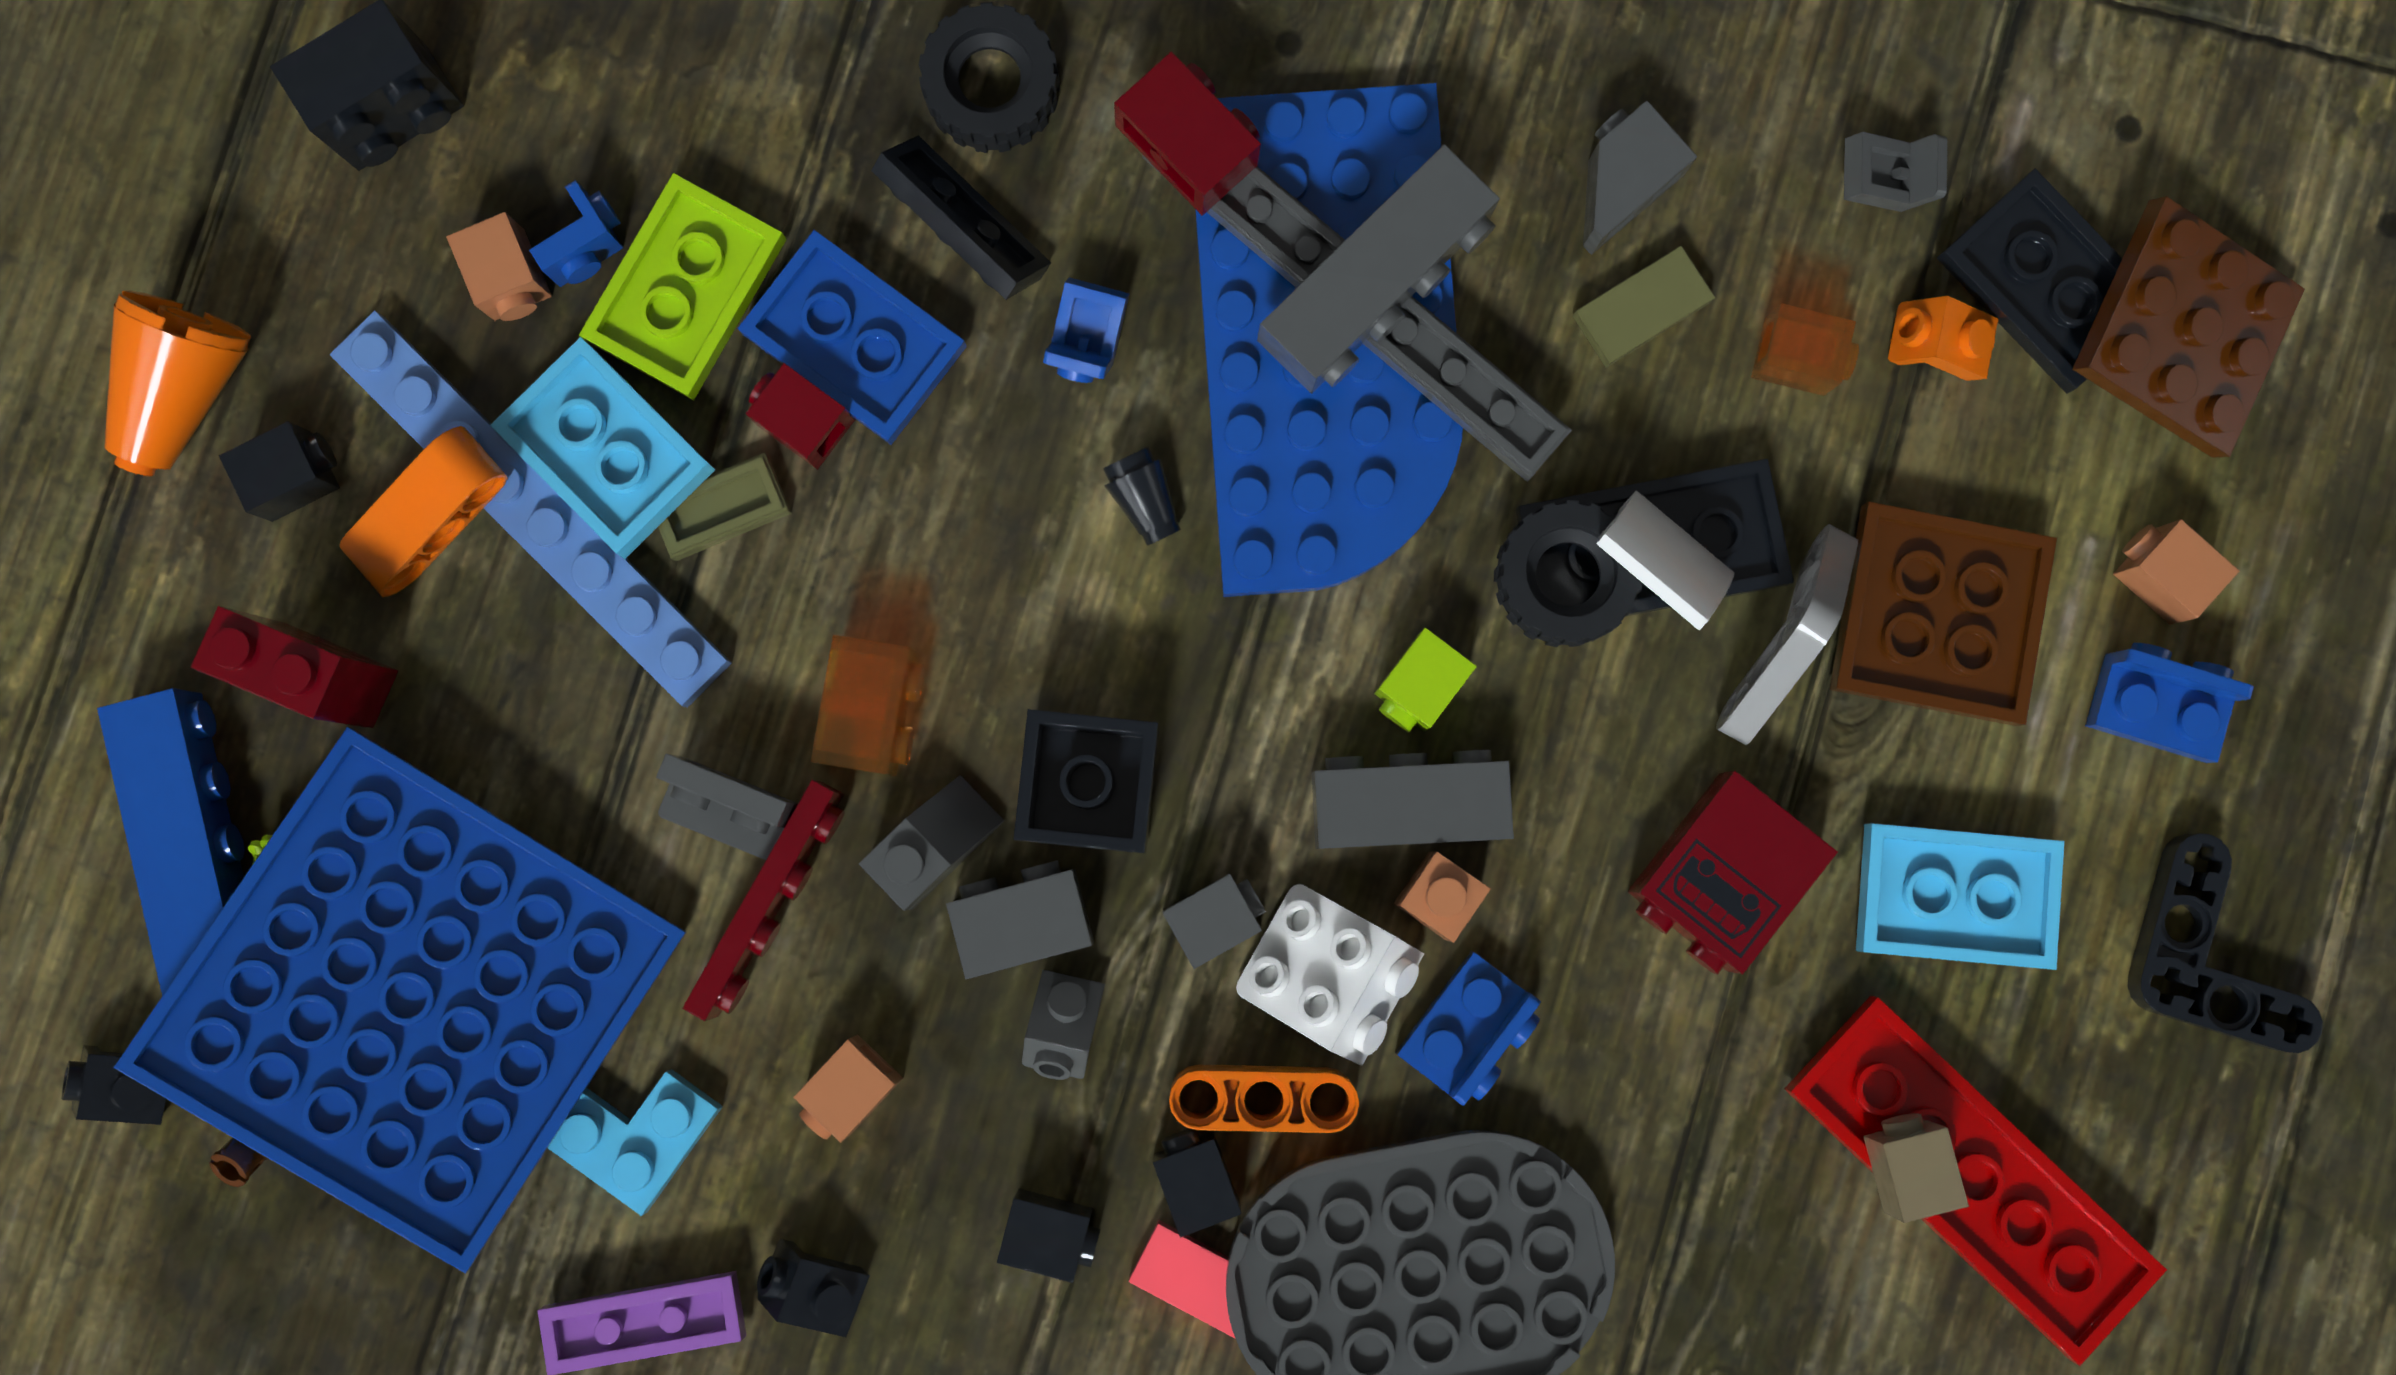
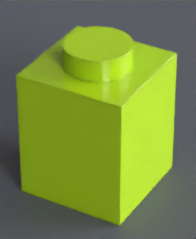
M1424 628L1374 692L1377 697L1384 701L1379 711L1407 732H1410L1414 725L1422 731H1426L1432 727L1477 666L1427 628Z

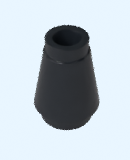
M1149 447L1103 468L1109 480V483L1104 485L1138 533L1142 535L1147 546L1181 530L1176 520L1177 516L1162 460L1160 458L1155 461Z

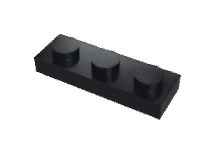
M919 135L885 150L879 155L871 171L891 189L897 199L909 206L935 231L937 237L958 253L980 275L982 280L988 286L995 289L1005 300L1042 279L1051 262Z

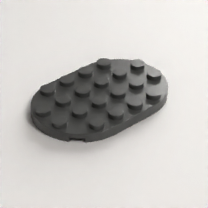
M1494 1130L1458 1131L1319 1158L1300 1165L1277 1179L1249 1208L1233 1239L1226 1271L1228 1315L1238 1346L1256 1375H1560L1581 1356L1579 1352L1591 1338L1599 1322H1603L1613 1293L1615 1254L1609 1224L1596 1196L1584 1179L1555 1153L1534 1141L1507 1132Z

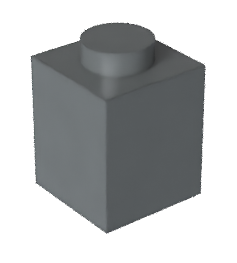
M1229 873L1168 907L1162 913L1190 964L1195 969L1261 932L1262 930L1255 918L1266 913L1248 879L1236 884Z

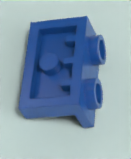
M2133 643L2131 649L2105 654L2085 724L2086 727L2200 762L2216 763L2219 761L2235 701L2251 699L2253 685L2233 680L2234 671L2222 665L2194 662L2191 667L2171 661L2172 652L2156 645Z
M1471 951L1395 1053L1462 1106L1467 1103L1471 1096L1479 1101L1488 1093L1498 1079L1501 1069L1495 1064L1508 1046L1511 1044L1518 1049L1537 1027L1540 1018L1534 1012L1541 1001L1531 993L1526 992L1478 954Z

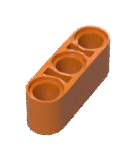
M465 427L452 428L435 438L345 534L339 547L382 597L396 594L414 582L498 494L508 479L507 475Z
M1188 1066L1180 1071L1173 1080L1169 1096L1171 1112L1179 1123L1186 1128L1207 1131L1333 1133L1342 1131L1351 1125L1357 1116L1359 1108L1357 1091L1348 1077L1339 1070L1328 1067ZM1191 1081H1206L1216 1090V1103L1207 1112H1190L1181 1103L1180 1092ZM1266 1081L1273 1083L1279 1088L1282 1095L1276 1110L1264 1115L1256 1114L1249 1110L1244 1101L1248 1089L1257 1082ZM1325 1083L1338 1084L1344 1089L1346 1097L1341 1110L1330 1116L1319 1115L1310 1106L1311 1094L1318 1086Z

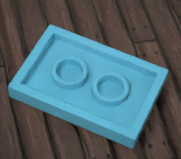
M582 337L567 349L490 425L616 554L624 559L715 471Z
M1873 823L1864 824L1856 951L2057 970L2065 841Z

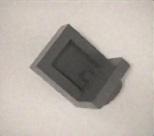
M1860 132L1845 138L1844 200L1902 212L1944 198L1947 193V137L1933 134L1909 143L1867 132Z
M1042 970L1025 1034L1022 1064L1033 1068L1036 1073L1049 1079L1064 1080L1069 1077L1083 1079L1105 984Z

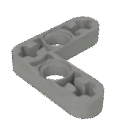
M1830 524L1825 526L1818 534L1801 564L1786 622L1728 699L1717 721V730L1744 745L1750 743L1826 645L1836 629L1844 609L1858 539Z

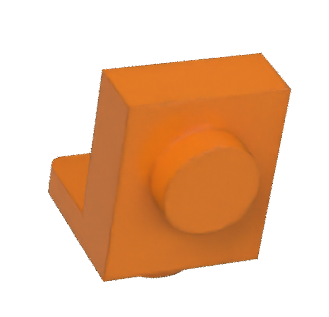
M1950 296L1901 302L1897 308L1888 360L1897 365L1926 363L1966 381L1987 379L1992 350L1995 344L1998 318Z

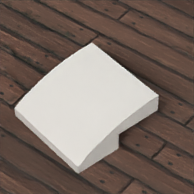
M1637 490L1622 505L1616 518L1601 533L1596 543L1699 631L1718 608L1734 578L1732 570Z

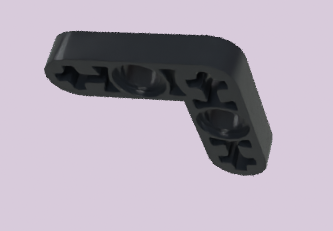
M2196 833L2174 837L2166 844L2161 854L2129 970L2127 987L2131 998L2139 1007L2146 1011L2271 1050L2289 1053H2301L2309 1050L2318 1042L2323 1027L2320 1011L2310 1000L2293 993L2205 967L2231 874L2232 858L2227 846L2222 840L2213 835ZM2199 851V857L2208 861L2206 872H2194V867L2184 863L2186 853ZM2175 886L2189 887L2188 890L2201 891V898L2189 895H2175ZM2178 905L2187 908L2194 919V929L2191 935L2180 942L2172 939L2165 928V917L2168 911ZM2153 975H2165V979L2170 982L2193 987L2189 998L2172 994L2160 995L2159 990L2150 987ZM2226 985L2237 994L2239 1007L2232 1019L2221 1022L2211 1012L2210 998L2215 990ZM2260 1010L2288 1014V1017L2297 1021L2295 1032H2284V1029L2280 1026L2256 1021Z

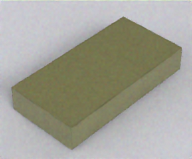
M1680 246L1576 310L1572 317L1605 368L1707 306L1715 299V296L1683 247Z
M762 453L710 475L658 528L670 558L674 561H679L792 514L769 456Z

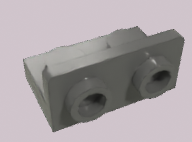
M666 753L656 778L670 783L658 810L661 818L764 860H767L798 805L794 801L682 756Z

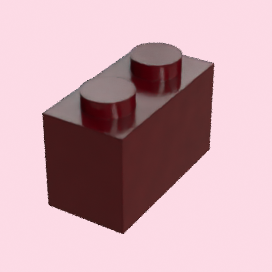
M1171 51L1114 102L1115 126L1203 216L1258 166L1261 143L1258 141L1260 135L1253 122L1237 108L1229 111L1213 95L1216 92L1215 87L1200 67L1191 62L1185 66Z

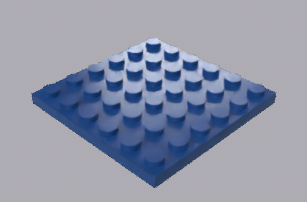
M347 727L114 1068L466 1274L687 931L371 739Z

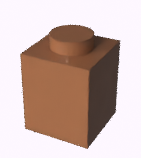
M506 212L446 236L474 305L494 321L498 319L512 321L528 316L537 309L536 303L552 297L543 273L529 251L532 247L525 230Z
M2180 519L2157 528L2150 524L2140 530L2123 548L2122 552L2128 558L2113 575L2171 625L2198 618L2240 571Z
M1434 851L1428 852L1393 904L1444 940L1454 943L1491 889L1439 852Z
M857 1034L849 1038L793 1098L803 1107L799 1115L813 1132L826 1140L833 1135L841 1143L860 1126L901 1082L903 1077Z

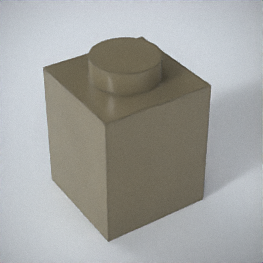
M1912 1113L1883 1120L1881 1122L1883 1131L1863 1136L1884 1213L1903 1223L1969 1207L1947 1127L1923 1120L1921 1114Z

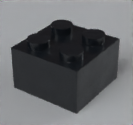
M384 0L374 2L270 66L309 131L358 171L365 167H374L389 161L397 153L399 146L419 134H429L441 129L450 121L451 114L464 107V104L427 45Z
M1028 709L1013 840L1146 853L1159 724L1157 722Z

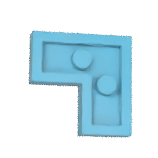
M672 1069L663 1074L632 1119H629L586 1088L548 1149L642 1216L650 1210L723 1106Z

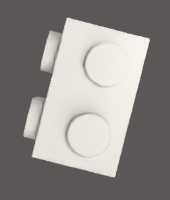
M1297 884L1291 887L1240 976L1236 989L1239 996L1327 1050L1362 1066L1367 1056L1374 1053L1383 1042L1387 1032L1386 1022L1397 1002L1413 988L1419 973L1418 965L1424 953L1302 884Z

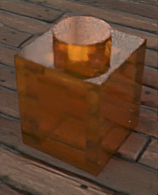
M1781 303L1765 318L1751 378L1822 396L1826 395L1841 384L1842 380H1849L1854 371L1859 354V344L1851 342L1856 321Z

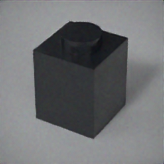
M289 421L219 455L245 512L271 522L340 489L331 470L337 466V461L327 441L318 432L312 433Z
M1189 1128L1161 1140L1164 1150L1154 1154L1153 1165L1180 1238L1242 1214L1239 1198L1214 1131L1200 1136L1198 1130Z
M1019 1188L1013 1198L997 1263L1073 1283L1078 1265L1090 1268L1092 1265L1101 1230L1100 1228L1088 1226L1093 1208Z

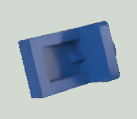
M577 180L569 183L565 188L583 217L529 249L540 269L559 287L567 283H581L591 278L600 270V262L623 249L622 244L612 230L621 224L613 208L600 191L590 196Z
M1069 277L1064 283L1052 342L1045 350L1043 363L1058 367L1057 374L1071 381L1091 383L1094 378L1104 379L1114 363L1130 294Z

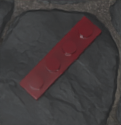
M811 780L682 1007L683 1010L703 1021L719 1017L722 1010L730 1014L735 1009L749 984V980L743 977L742 974L754 954L760 957L765 955L780 930L781 923L774 920L786 897L794 901L799 896L811 876L813 867L806 863L818 841L824 844L830 841L843 819L845 811L838 807L844 796L842 792L824 782Z

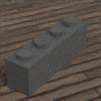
M1444 144L1260 323L1257 341L1311 394L1325 381L1331 387H1335L1357 365L1360 359L1354 352L1370 336L1378 343L1381 342L1404 318L1405 314L1399 308L1415 292L1422 298L1427 297L1449 274L1450 269L1445 263L1460 248H1463L1470 254L1489 236L1496 226L1490 218L1500 198Z

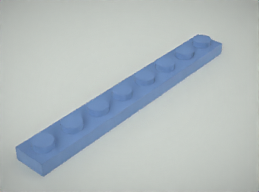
M374 310L329 354L423 449L444 432L459 426L465 427L508 478L503 488L484 509L681 706L688 708L732 664L627 558L624 559L616 554L490 426L491 423L384 316Z

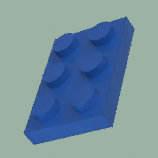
M816 230L812 231L737 328L742 335L782 365L785 363L844 406L852 417L890 445L894 443L967 347L962 338Z

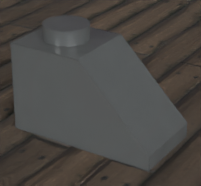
M1648 101L1644 102L1630 115L1624 108L1620 109L1595 133V136L1600 141L1588 160L1583 247L1591 255L1678 182L1697 158V155Z
M959 775L906 817L859 865L903 911L912 910L1005 820Z

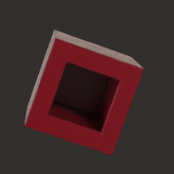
M783 363L776 374L769 372L759 380L749 397V403L752 406L745 413L758 427L817 470L855 421L844 406L785 363Z

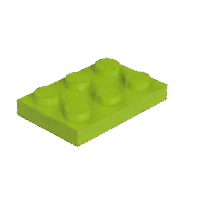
M673 173L579 336L586 342L694 401L787 239L781 231Z

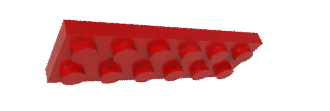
M1869 996L1784 1088L1872 1173L1863 1136L1883 1131L1881 1124L1883 1120L1899 1115L1918 1113L1922 1115L1923 1120L1947 1127L1969 1207L1926 1217L1922 1220L2058 1350L2079 1366L2082 1365L2167 1271L2160 1262L1879 997Z

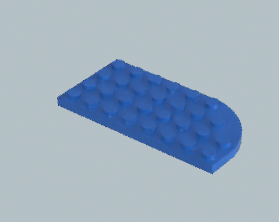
M1436 83L1217 98L1229 111H1232L1234 108L1242 111L1257 128L1260 135L1258 141L1261 143L1258 167L1345 240L1441 148ZM1195 209L1223 597L1318 591L1341 585L1360 577L1382 564L1418 532L1435 509L1447 488L1457 462L1463 428L1364 344L1354 352L1360 359L1359 362L1335 387H1331L1325 381L1311 394L1257 341L1260 323L1296 287L1207 212L1202 216ZM1449 259L1445 265L1450 269V272L1427 297L1422 298L1417 292L1412 296L1456 332L1451 259Z

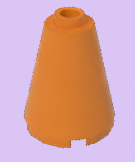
M126 290L122 291V294L119 293L113 310L104 448L116 456L114 464L119 468L143 476H154L156 469L167 470L172 468L247 353L251 335L240 327L207 312L201 317L182 310L184 304L146 293Z

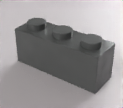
M1491 750L1453 752V764L1428 765L1427 753L1389 755V767L1364 768L1363 756L1325 758L1326 770L1311 773L1315 849L1514 839L1509 761L1492 762Z

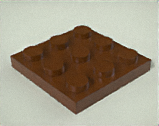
M2169 197L2151 199L2146 205L2072 370L2210 457H2230L2305 288Z
M1874 502L1863 504L1856 534L1858 546L1844 604L1829 690L2012 726L2026 725L2057 538Z

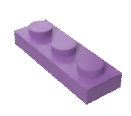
M736 1271L548 1304L537 1310L547 1375H556L742 1341L747 1336Z

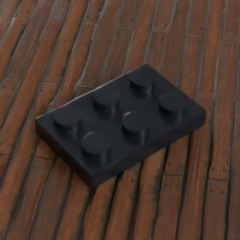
M2035 168L1942 252L1937 259L1990 315L1998 318V323L2068 394L2087 380V378L2072 369L2122 261V257Z

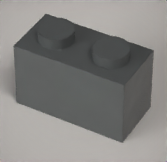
M1057 860L1021 870L1024 883L999 889L996 877L960 886L959 891L962 899L946 903L965 980L1092 946L1095 941L1076 869L1061 872Z

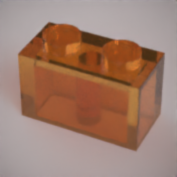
M833 635L811 757L812 763L896 777L898 764H908L913 746L914 728L905 726L909 701H919L924 682L925 666L924 664L916 663V651L907 646Z

